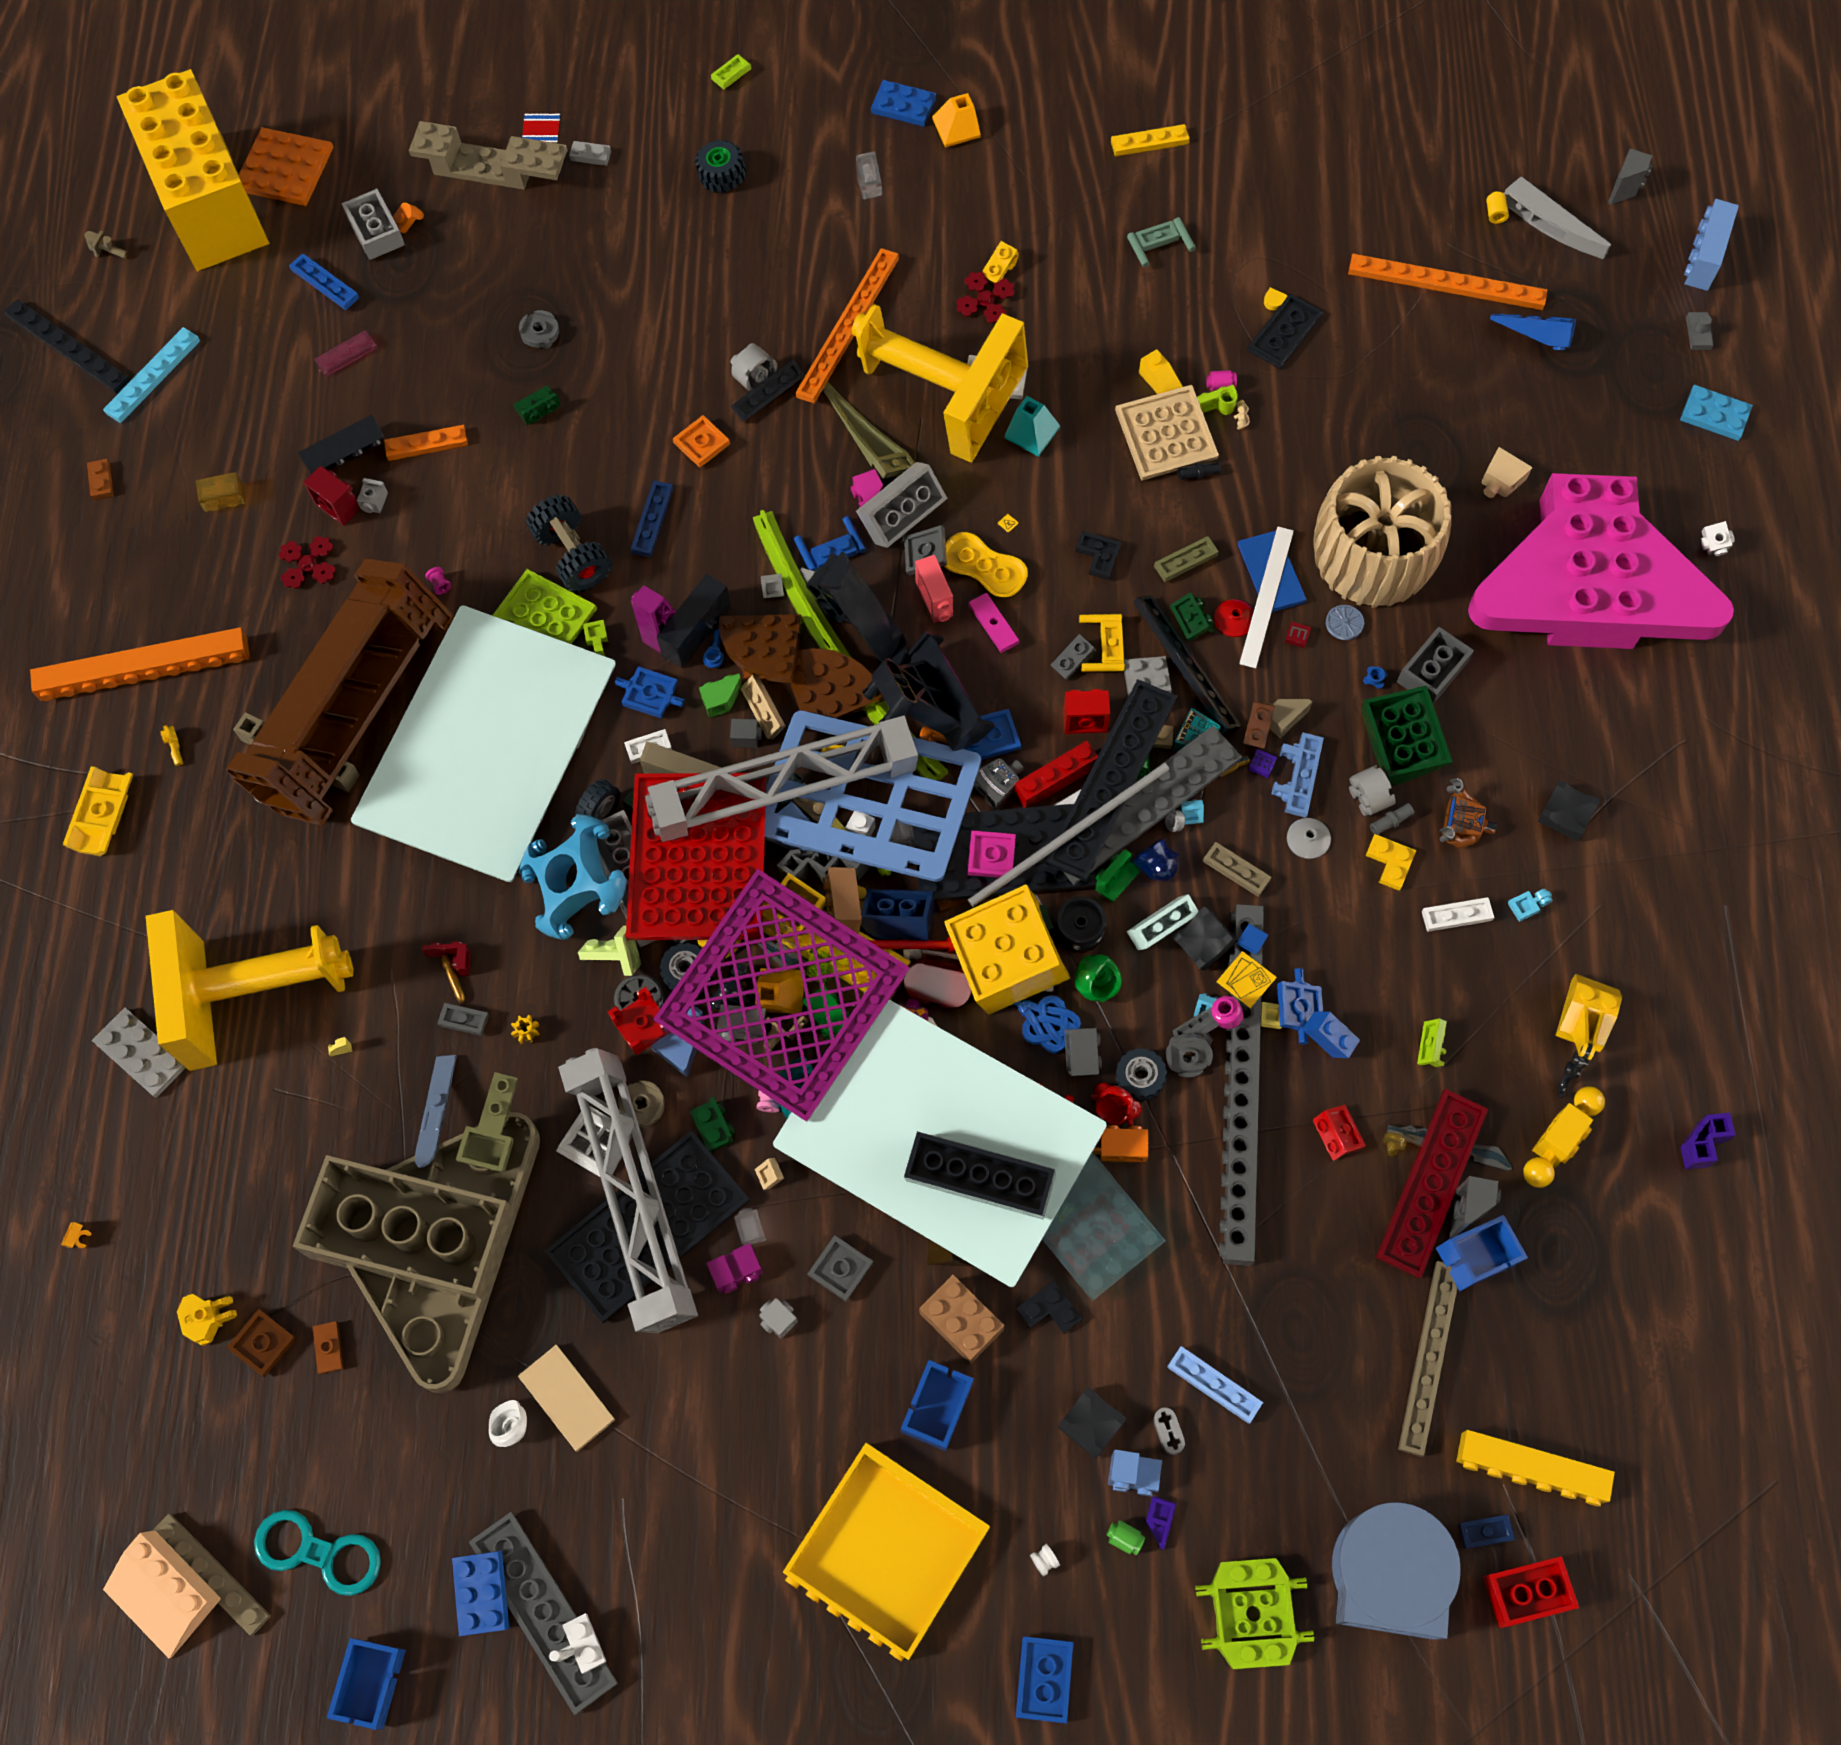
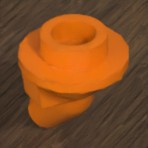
M928 726L922 728L920 739L935 743L936 741H941L948 744L946 738L941 733Z

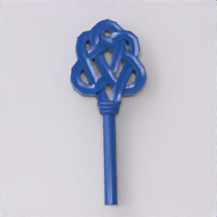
M1050 995L1044 997L1039 1004L1029 1000H1021L1013 1004L1018 1007V1011L1026 1018L1022 1026L1024 1039L1032 1045H1042L1046 1051L1052 1054H1059L1065 1050L1064 1029H1079L1081 1026L1080 1018L1074 1012L1066 1009L1064 1002L1057 996ZM1053 1027L1060 1028V1030L1055 1031ZM1030 1028H1032L1035 1035L1031 1034Z

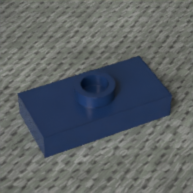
M1508 1514L1458 1524L1464 1549L1515 1540Z

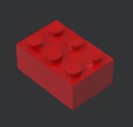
M1562 1556L1483 1576L1499 1628L1579 1608Z

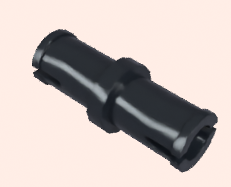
M1219 461L1205 464L1198 462L1192 466L1178 467L1177 472L1179 480L1195 477L1202 479L1203 476L1220 474L1221 468Z

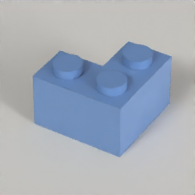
M1114 1450L1111 1455L1108 1485L1113 1486L1114 1491L1128 1492L1129 1489L1138 1490L1137 1494L1152 1496V1492L1157 1493L1159 1491L1162 1460L1139 1457V1453Z

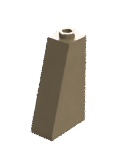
M646 741L640 758L644 774L705 773L721 768Z

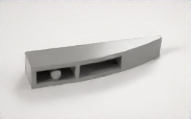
M1523 177L1518 178L1505 190L1504 194L1506 195L1508 208L1533 227L1581 252L1601 259L1606 257L1611 246L1606 239L1599 236L1590 227L1586 226Z

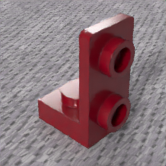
M454 941L451 944L431 942L429 945H422V951L426 957H437L443 954L454 956V969L457 970L460 976H470L471 950L467 944Z

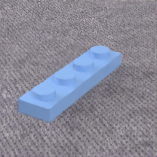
M1182 1346L1167 1367L1248 1424L1251 1423L1263 1404L1262 1401Z

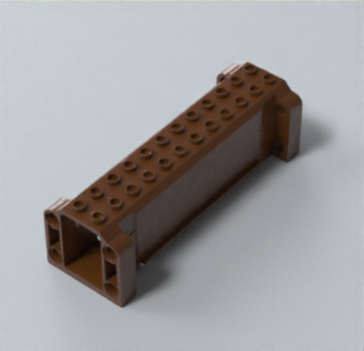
M372 559L363 560L354 574L357 585L345 600L272 711L246 754L237 752L226 768L231 779L260 803L282 816L320 826L324 825L333 809L322 801L323 796L420 645L418 643L419 639L423 640L429 630L446 632L455 617L405 564Z

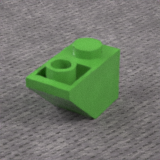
M739 674L728 675L722 680L708 682L699 687L709 718L730 711L742 687Z

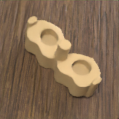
M1244 400L1236 402L1239 413L1234 418L1239 419L1237 423L1238 430L1248 426L1250 423L1247 414L1249 408Z

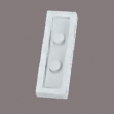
M1488 897L1428 907L1422 910L1427 932L1489 922L1494 919Z

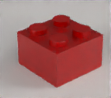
M1071 690L1065 692L1063 707L1064 733H1107L1110 718L1108 690Z

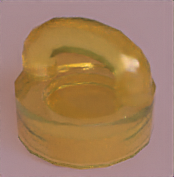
M1385 1133L1383 1143L1388 1145V1155L1394 1157L1398 1149L1405 1150L1407 1140L1393 1133Z

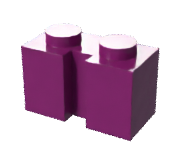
M750 1243L733 1250L732 1253L726 1256L722 1255L707 1262L719 1293L723 1291L725 1294L730 1293L738 1288L737 1285L745 1281L747 1284L752 1283L760 1278V1274H763Z

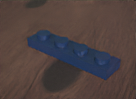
M653 480L631 546L632 554L652 557L674 490L673 484Z

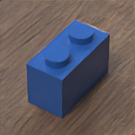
M1314 1011L1302 1029L1332 1058H1349L1360 1041L1331 1012Z

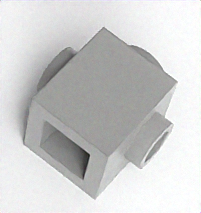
M777 1298L773 1301L769 1300L760 1309L762 1312L759 1315L762 1320L760 1325L769 1334L774 1332L780 1339L798 1321L791 1313L794 1309L785 1300L782 1302Z

